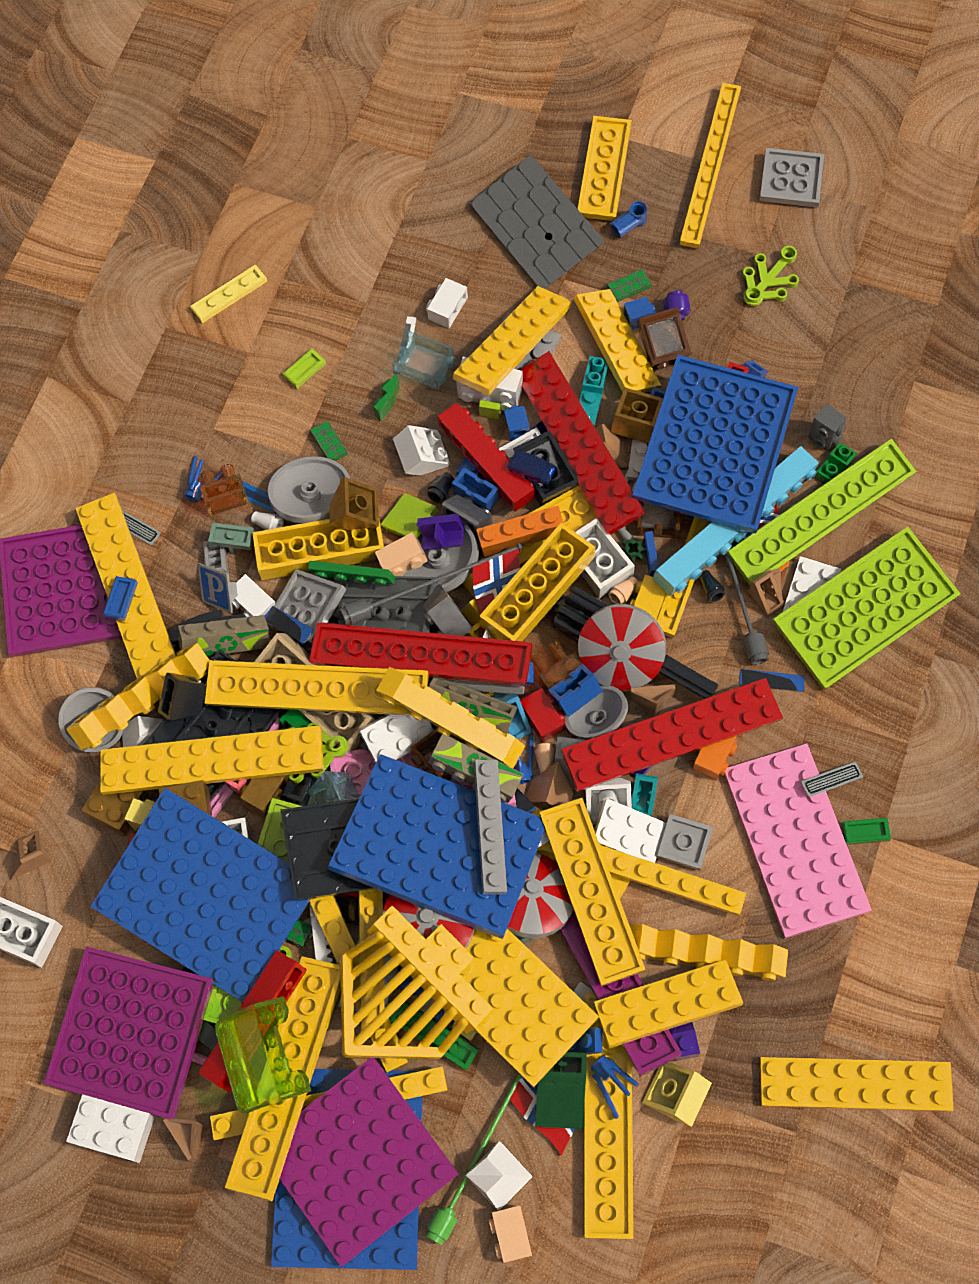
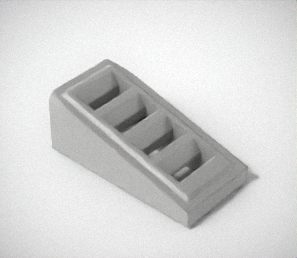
M204 541L205 565L229 574L226 548L209 545L208 541ZM220 548L219 550L209 551L210 549Z

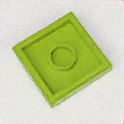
M404 493L383 520L381 526L401 537L413 532L416 538H418L422 533L417 526L418 518L433 517L438 512V509L434 505Z

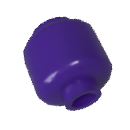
M683 291L669 292L663 300L664 310L679 307L682 321L691 312L689 297Z

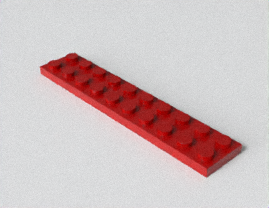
M550 351L520 369L523 373L522 387L547 430L551 431L576 473L581 489L608 535H612L644 515L646 512L637 498H632L633 491Z
M317 622L309 662L317 666L380 669L391 667L401 670L428 671L429 677L526 687L533 645L532 642Z
M764 678L563 748L561 753L576 791L580 792L781 721L783 716L767 679Z

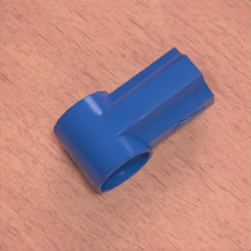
M641 201L632 203L628 211L610 223L613 233L617 237L622 238L635 227L643 226L647 221L646 204Z

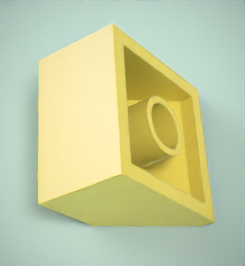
M668 1062L658 1068L642 1103L675 1121L692 1127L712 1083L693 1070Z

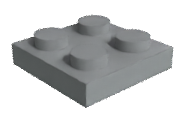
M670 814L657 858L700 871L713 827Z

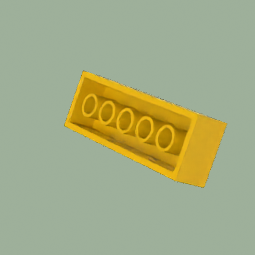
M330 519L252 532L257 568L262 581L291 576L295 569L306 573L311 572L308 569L310 561L352 565L378 560L375 552L384 547L380 520L379 527L345 530L330 525Z
M560 523L479 616L480 626L485 630L487 628L488 632L497 639L523 641L594 559L595 546L563 523Z

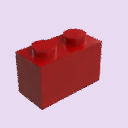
M542 688L520 700L528 722L542 743L564 731V722L566 721L564 715L560 710L556 711L553 706L555 703L549 693L545 694Z

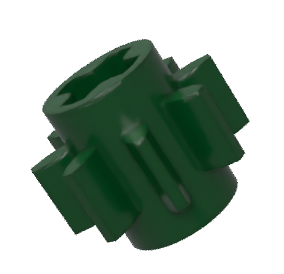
M632 536L629 542L622 541V545L625 548L621 549L634 564L636 559L642 561L643 556L640 553H644L646 548L641 547L642 540L636 541ZM629 549H636V552H629Z

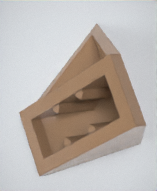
M781 568L767 571L753 581L747 591L767 616H770L785 605L782 598Z
M675 684L631 688L630 699L651 716L655 717L674 696Z
M559 761L555 762L530 782L526 797L534 806L550 809L572 801L573 791Z
M39 830L18 840L19 849L10 880L51 862Z
M165 1118L163 1120L187 1160L194 1162L197 1159L204 1125L194 1120Z

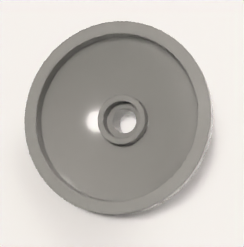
M600 685L603 692L570 717H567L565 714V725L568 731L574 737L582 740H589L615 731L624 721L628 711L627 699L622 691L613 686Z
M87 687L75 691L64 701L59 712V728L63 737L71 746L81 750L66 728L86 712L89 714L98 707V704L114 694L102 688ZM124 729L119 732L117 730L108 732L101 738L102 743L93 749L88 747L81 751L100 752L103 749L110 748L120 739Z

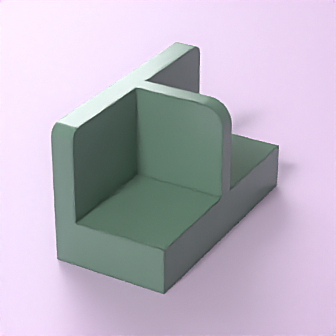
M212 522L208 543L209 545L228 547L231 553H235L236 548L251 550L252 541H254L252 532L255 531L252 527Z

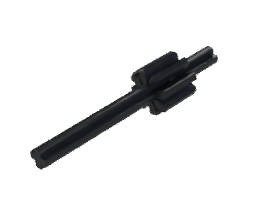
M575 587L567 596L562 595L550 609L557 613L553 621L554 628L578 642L586 621L596 611L610 605L579 587ZM667 654L658 672L703 699L712 697L719 686L717 683Z

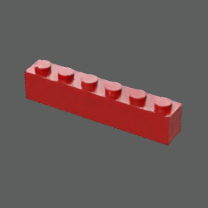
M456 403L438 415L439 427L486 481L498 487L500 497L514 513L534 499L535 487L533 483L522 476V472L516 464L512 465L505 451H500L496 447L494 439L483 432L484 430L478 421H473L465 407L462 408Z
M276 950L264 971L256 980L250 993L243 1000L236 1015L231 1019L222 1037L217 1041L208 1059L203 1063L199 1074L230 1093L307 969Z

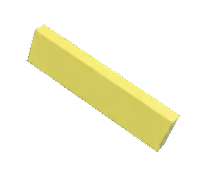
M254 265L191 305L190 308L201 323H204L265 284L267 278Z

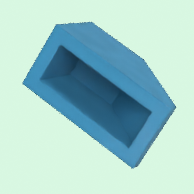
M497 692L491 696L517 707L508 734L516 735L517 739L532 733L517 694Z

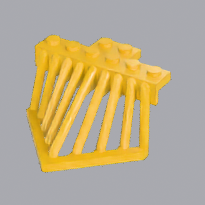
M393 906L367 930L370 934L369 937L349 949L340 958L342 1054L344 1057L440 1059L463 1030L467 1034L471 1032L493 1009L460 975L474 957L441 924L425 939ZM376 943L381 945L379 949L353 968L352 959ZM388 954L392 956L387 963L353 992L354 979ZM400 965L402 969L354 1014L353 1004L394 968ZM411 976L413 980L354 1038V1028L407 977ZM420 986L424 989L371 1046L362 1045ZM431 997L434 999L431 1006L398 1040L395 1046H384ZM441 1009L445 1011L441 1019L420 1041L417 1047L407 1046ZM453 1019L455 1026L440 1046L429 1047Z

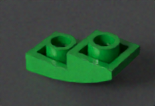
M396 375L384 382L381 388L383 398L377 399L373 406L375 417L380 421L388 414L398 396L400 385Z
M840 442L829 454L824 464L817 470L815 477L826 484L849 467L857 452Z

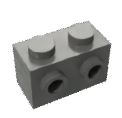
M826 403L814 417L808 438L813 440L818 447L829 451L833 445L836 447L841 442L842 434L846 429L845 422L847 417Z

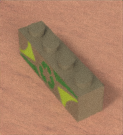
M264 615L178 626L180 650L198 643L206 656L215 655L219 649L227 654L265 649L268 645V626Z
M432 679L429 688L440 693L443 698L464 707L474 716L483 718L495 725L496 729L503 733H508L517 710L516 706L448 679Z
M442 734L428 763L436 771H445L451 774L452 778L456 781L466 782L475 789V760L495 759ZM498 761L501 802L509 803L523 777V773Z

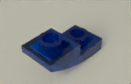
M517 449L507 465L509 471L527 475L529 480L546 485L549 484L557 469L556 465Z

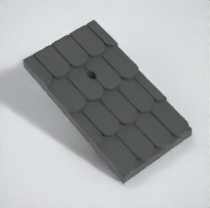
M531 155L469 203L536 286L544 289L605 243L587 219L584 218ZM550 235L552 239L546 240L545 236Z
M395 576L394 585L386 584V586H378L373 582L359 584L354 582V580L348 579L346 582H341L327 577L326 580L343 585L347 589L328 623L345 625L339 609L344 608L343 605L361 598H364L365 601L369 600L372 604L435 579V577ZM438 582L373 607L371 618L352 626L429 633L431 624L424 616L426 610L423 605L438 586ZM293 638L300 646H302L309 654H311V649L313 645L312 643H309L307 641L305 643H301L300 641Z

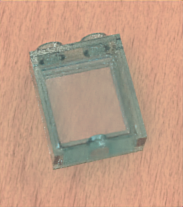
M409 331L407 334L408 344L406 348L402 346L399 352V362L393 361L392 363L393 373L400 374L438 390L440 384H444L446 381L449 367L452 368L455 363L456 357L454 356L453 347Z

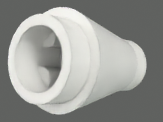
M255 511L251 518L252 523L264 530L280 528L284 525V519L278 514Z

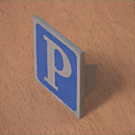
M198 563L202 602L232 613V601L238 596L236 582H229L228 573Z

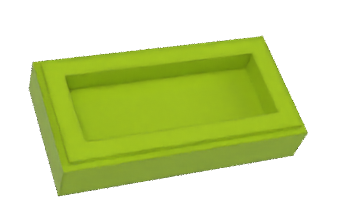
M311 348L283 373V377L298 389L326 365V360Z

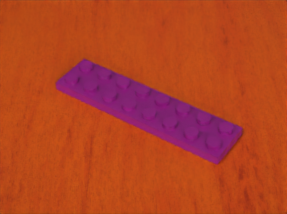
M573 909L569 920L560 929V932L597 1000L644 986L638 974L601 986ZM669 1029L622 1044L639 1077L682 1055Z

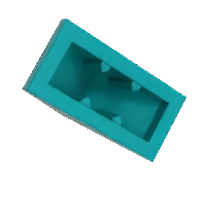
M636 773L631 801L632 809L652 817L658 777Z

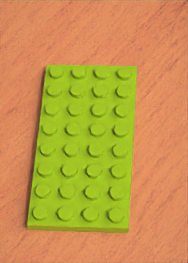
M907 526L779 614L772 622L822 689L825 690L960 595V592Z

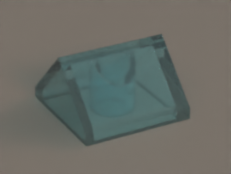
M324 771L308 790L314 805L360 798L349 773Z

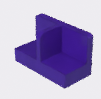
M458 514L418 518L417 526L423 534L422 549L424 551L461 547L463 545L465 525Z

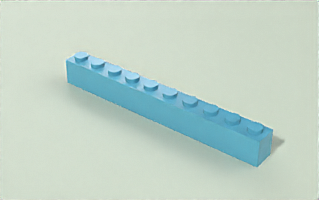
M802 446L775 468L761 518L763 516L767 518L775 510L774 507L777 504L782 505L788 499V494L791 492L796 493L802 487L803 481H810L817 473L815 469L819 462ZM716 522L710 523L656 570L653 580L670 597L676 592L678 594L687 587L689 580H696L702 574L701 570L704 567H711L716 562V557L720 553L722 555L726 554L734 541L738 543L744 538L746 531Z

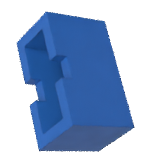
M464 467L452 482L454 495H459L462 498L467 497L474 505L479 508L484 507L489 512L499 500L498 487L486 480H481L478 478V475Z
M584 664L569 674L570 678L566 681L561 680L548 690L557 706L567 717H570L603 692L594 674Z

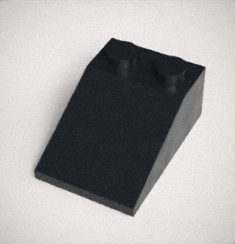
M550 430L513 448L526 479H529L535 487L534 496L540 506L579 485L576 473Z

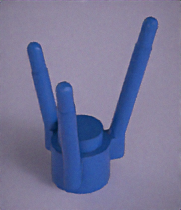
M197 456L193 457L187 486L184 490V496L194 502H199L200 498L205 500L208 492L225 472L221 470L206 489L203 490V485L197 481L204 461L202 459L199 461L195 472Z
M533 734L529 735L528 766L526 767V764L521 762L520 756L513 768L523 773L519 784L530 782L531 777L534 776L532 770Z
M603 1056L592 1065L591 1069L594 1072L592 1077L597 1082L614 1118L618 1119L619 1115L601 1079L607 1081L611 1078L626 1096H630V1092L614 1074L617 1072L635 1087L638 1086V1082L619 1068L612 1059L609 1061L606 1056Z

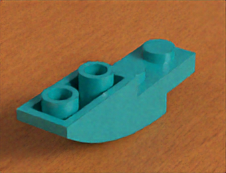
M589 356L579 401L595 426L606 382L608 364L605 358Z

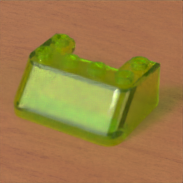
M284 996L252 1004L220 1018L216 1022V1034L236 1106L243 1114L311 1092L309 1078L304 1071L296 1070L290 1072L288 1059L282 1045V1038L277 1028V1025L286 1022L289 1014Z

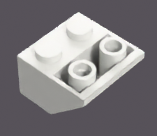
M408 425L393 438L406 474L421 476L451 465L438 430Z

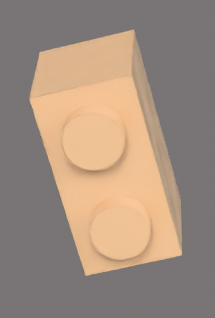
M413 532L375 552L382 569L390 570L395 576H403L406 572L417 569L428 561L419 540Z
M516 1206L493 1212V1219H489L492 1234L497 1233L499 1241L498 1244H494L497 1258H503V1263L531 1257L532 1253L521 1207Z

